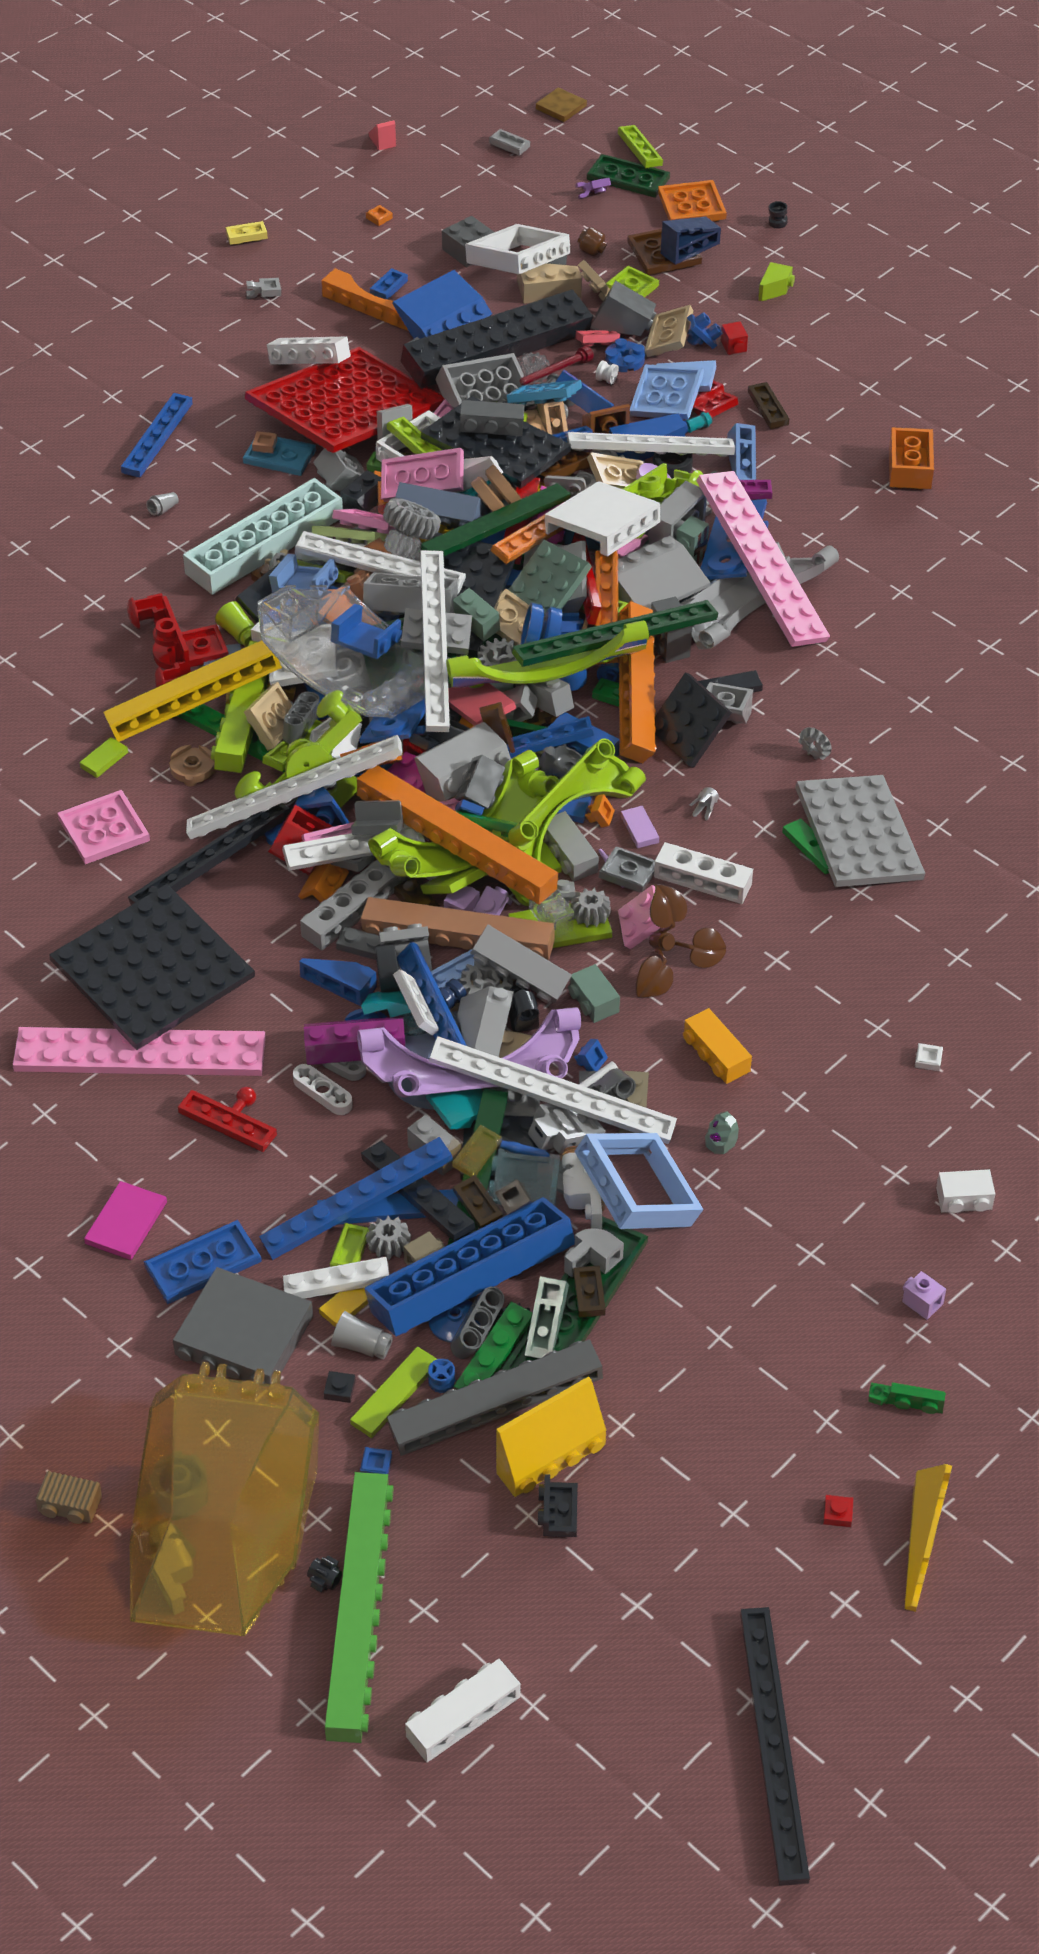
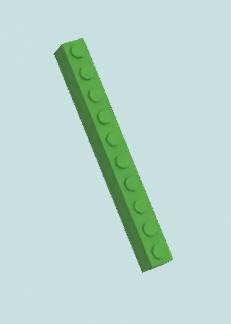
M355 1472L325 1722L326 1741L361 1743L362 1732H368L369 1714L364 1713L365 1705H371L372 1687H367L368 1679L374 1678L375 1661H370L371 1652L376 1653L377 1635H373L374 1627H379L380 1609H376V1602L382 1601L383 1584H379V1576L385 1575L386 1559H381L382 1551H387L388 1534H384L385 1526L390 1527L391 1510L387 1509V1502L393 1501L394 1489L393 1485H389L388 1474Z

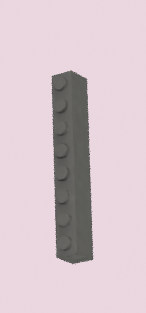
M590 1339L584 1342L577 1341L568 1348L548 1352L544 1357L534 1361H524L516 1368L508 1371H498L490 1378L475 1380L466 1387L458 1390H449L435 1399H425L414 1407L396 1410L392 1415L387 1416L389 1429L400 1456L546 1401L588 1376L592 1382L603 1379L602 1364Z

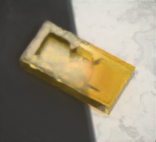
M480 1125L453 1160L452 1167L470 1177L477 1175L502 1142V1136Z

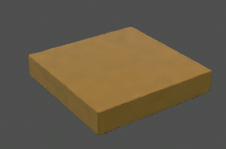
M559 87L536 103L537 110L563 122L587 106V100Z

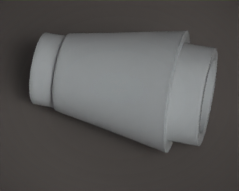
M174 492L154 495L150 497L146 505L151 515L161 516L178 504L179 499Z

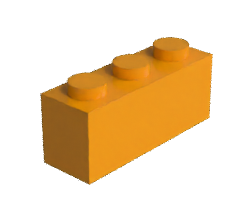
M710 1008L685 1020L683 1032L685 1041L697 1050L699 1057L711 1066L713 1073L717 1077H720L728 1084L751 1072V1054Z

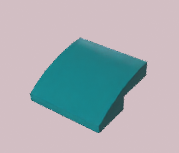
M401 991L370 993L361 1005L364 1015L388 1009L390 1018L411 1012Z
M481 1089L428 1094L426 1099L449 1129L470 1128L473 1121L477 1120L483 1092Z

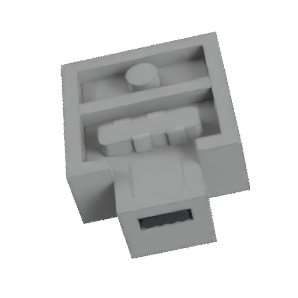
M545 1103L538 1106L528 1135L539 1149L555 1148L561 1154L575 1151L586 1134H605L606 1131L596 1119Z

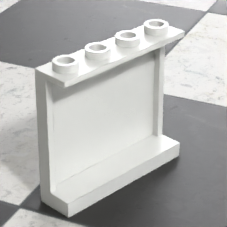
M598 481L545 514L546 534H550L559 527L600 541V554L609 556L660 523V503Z

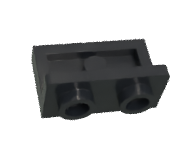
M545 1474L544 1484H539L538 1501H544V1508H538V1525H543V1536L577 1537L578 1483L550 1482V1474Z

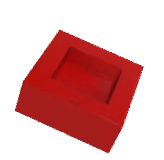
M826 1495L823 1525L851 1527L853 1498Z

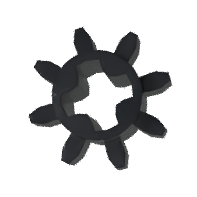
M328 1555L326 1558H316L311 1563L307 1572V1577L312 1582L310 1587L321 1593L328 1589L334 1590L342 1577V1571L338 1567L339 1561Z

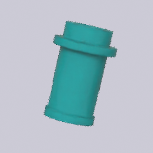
M701 412L699 416L685 420L689 433L702 427L708 428L712 424V418L708 412Z

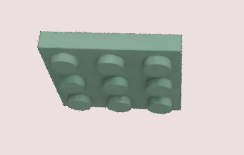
M543 540L513 582L509 591L528 605L531 602L541 604L545 615L550 607L563 609L592 566L589 562Z

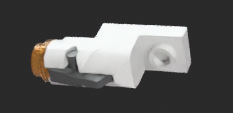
M578 1146L567 1147L561 1156L556 1189L564 1194L565 1201L570 1209H585L586 1220L591 1219V1228L602 1229L601 1196L574 1152Z

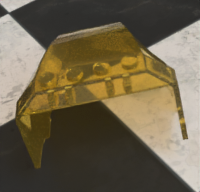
M202 1362L199 1375L182 1374L155 1394L149 1409L130 1536V1622L245 1636L259 1618L260 1610L266 1603H270L274 1591L278 1586L283 1585L285 1576L291 1569L294 1570L301 1551L309 1502L318 1471L319 1412L293 1387L280 1385L281 1371H274L271 1377V1384H264V1369L257 1368L254 1381H239L225 1378L226 1364H219L216 1378L208 1377L210 1373L209 1362Z

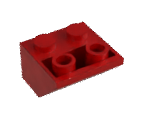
M295 805L286 817L268 852L285 861L282 851L284 845L303 842L301 835L333 826ZM314 866L299 870L309 875Z

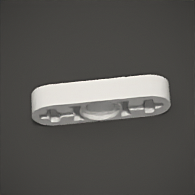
M301 1064L295 1067L293 1070V1081L296 1087L334 1114L345 1115L351 1111L352 1096L348 1091L311 1065ZM320 1086H326L329 1088V1090L325 1093H319L316 1091V1089Z

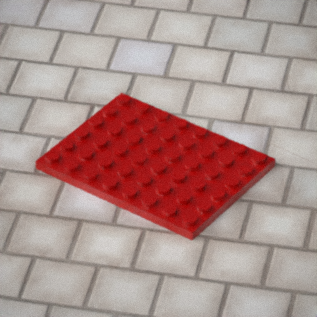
M360 347L350 350V357L340 363L315 364L245 392V400L332 453L377 435V411L410 404L412 405V416L415 419L428 410L430 412L436 410L445 400L442 395L428 387L420 389L413 378Z

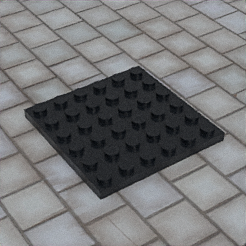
M168 884L49 954L50 961L136 1050L255 977V970Z

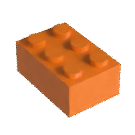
M891 427L889 487L931 489L934 473L933 429Z

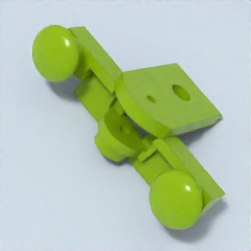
M663 463L623 488V490L654 500L661 505L662 501L668 498L685 481L699 487L696 480L699 475L704 474L700 470H695L693 473L674 470V478H667V464ZM646 532L636 537L635 539L641 538Z
M340 690L332 691L320 701L316 714L319 718L326 715L332 718L329 722L330 728L316 742L307 739L293 741L287 748L285 772L273 784L269 782L264 786L259 781L261 773L258 771L250 772L238 782L235 788V797L237 799L243 798L256 791L336 760L330 752L362 721L360 715L349 704L346 706L341 701L343 692ZM355 776L338 780L334 789L327 790L340 808L357 792V778Z

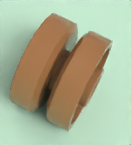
M494 464L485 470V475L491 481V484L488 485L479 476L470 483L478 493L477 496L480 497L484 505L489 510H492V512L505 507L502 502L503 499L508 504L521 499Z

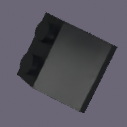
M368 470L365 471L340 492L342 508L358 509L379 514L378 481H381V477Z

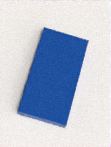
M236 1220L144 1261V1266L168 1305L203 1289L216 1267L236 1274L262 1261L254 1244L240 1222Z

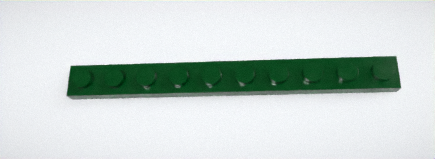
M708 600L516 645L512 648V654L522 667L599 649L623 630L624 624L644 620L648 627L649 636L717 620L718 612Z

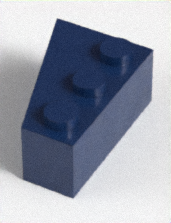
M707 217L662 221L661 254L676 265L720 244L721 227Z

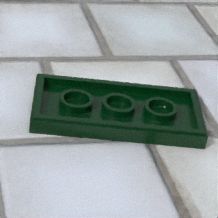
M601 154L588 171L587 180L594 181L610 178V186L656 198L658 186H664L670 179V172L653 167L645 168L642 164Z

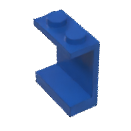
M354 604L331 623L330 642L378 659L395 643L400 641L402 637L401 620L397 619L385 630L362 622L363 606Z

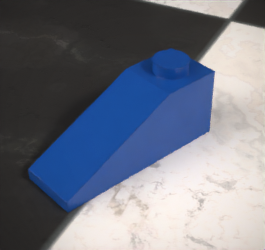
M302 958L299 961L301 978L359 1006L363 1004L368 994L373 993L377 988L376 972L370 967L363 966L357 962Z

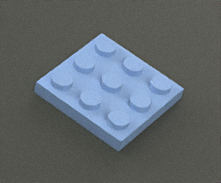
M645 364L630 407V415L658 418L679 413L682 419L689 420L704 375L703 368Z

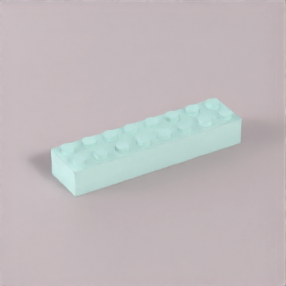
M313 478L184 553L185 574L213 595L264 565L265 560L268 558L272 559L276 553L296 546L303 531L312 533V526H330L338 521L333 519L332 515L333 510L343 509L342 498Z

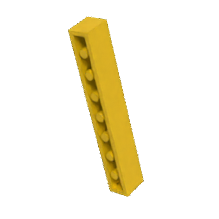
M267 637L106 710L104 714L116 740L120 742L281 669L282 666Z

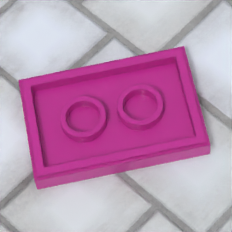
M120 1181L85 1236V1244L132 1260L166 1205L167 1198Z

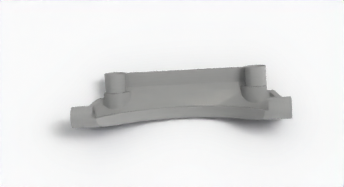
M775 542L799 584L816 577L839 560L838 551L833 546H826L814 554L812 558L790 559L789 556L785 557L779 542ZM748 572L747 577L718 579L710 584L709 587L680 604L683 606L708 600L718 612L717 620L692 626V638L700 650L711 649L728 638L732 629L739 621L765 604L766 601Z

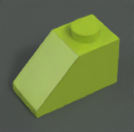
M770 262L760 283L758 301H765L785 295L789 287H793L795 275H792L793 267Z

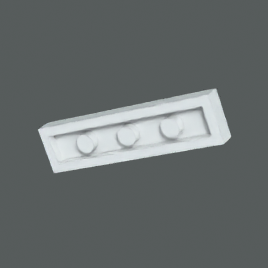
M387 1257L284 1275V1292L305 1299L365 1288L389 1275Z

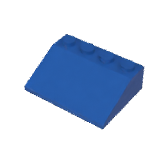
M455 270L392 302L413 339L431 336L492 315L483 297Z

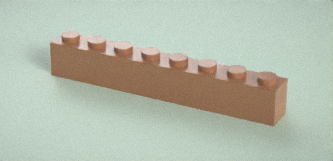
M368 897L361 916L362 930L367 933L379 935V932H384L383 929L387 927H398V930L408 929L407 926L411 924H422V927L428 926V943L462 949H473L485 927L490 925L547 960L550 958L555 941L554 923Z

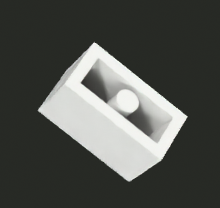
M990 1169L939 1172L936 1189L941 1213L992 1210L995 1190Z

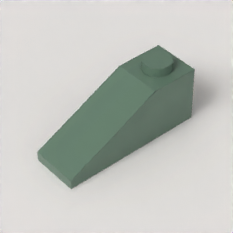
M540 1276L524 1356L542 1358L548 1352L554 1351L569 1287L566 1281Z

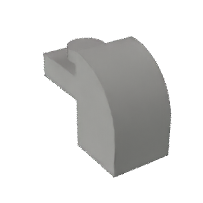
M591 1228L582 1230L575 1235V1247H571L565 1254L564 1272L573 1277V1268L585 1267L590 1262L594 1266H600V1270L606 1274L623 1259L624 1243L608 1231Z

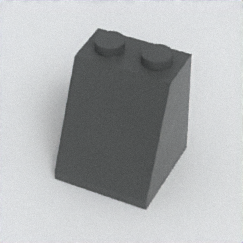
M615 280L599 307L590 328L593 330L616 331L617 333L641 336L643 331H648L656 315L654 311L656 304Z

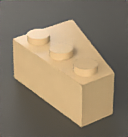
M545 263L517 274V283L524 304L572 289L579 298L581 297L582 277L578 266Z

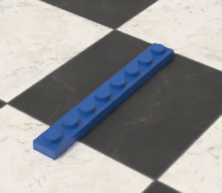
M438 1137L260 1235L259 1238L271 1259L274 1260L453 1160L452 1154L442 1139Z

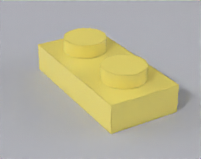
M263 221L226 227V235L230 245L268 239Z

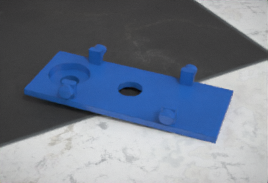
M767 499L751 500L763 520ZM717 516L714 520L700 569L708 580L747 577L748 570L732 542L727 541L729 537ZM763 521L768 529L769 522ZM724 559H731L726 563H721Z
M425 695L380 706L361 735L360 743L379 742L396 735L400 739H408L412 734L424 735L425 726H418L425 714ZM409 708L408 710L397 712L401 709Z

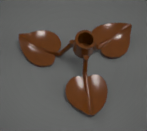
M655 885V892L650 905L651 921L661 928L649 936V943L655 948L654 951L658 953L660 958L650 956L642 963L636 981V995L640 998L660 996L666 993L673 983V971L669 966L665 965L667 959L662 951H669L674 945L692 949L690 961L695 966L701 968L716 965L726 953V945L723 938L712 928L705 927L698 930L693 936V945L675 941L674 936L667 931L675 927V922L684 920L687 914V903L678 891L665 885Z

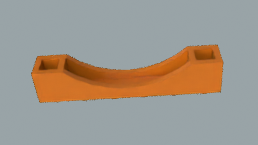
M335 268L321 280L323 297L408 331L392 304L393 300L383 299L364 291L356 284L350 274Z

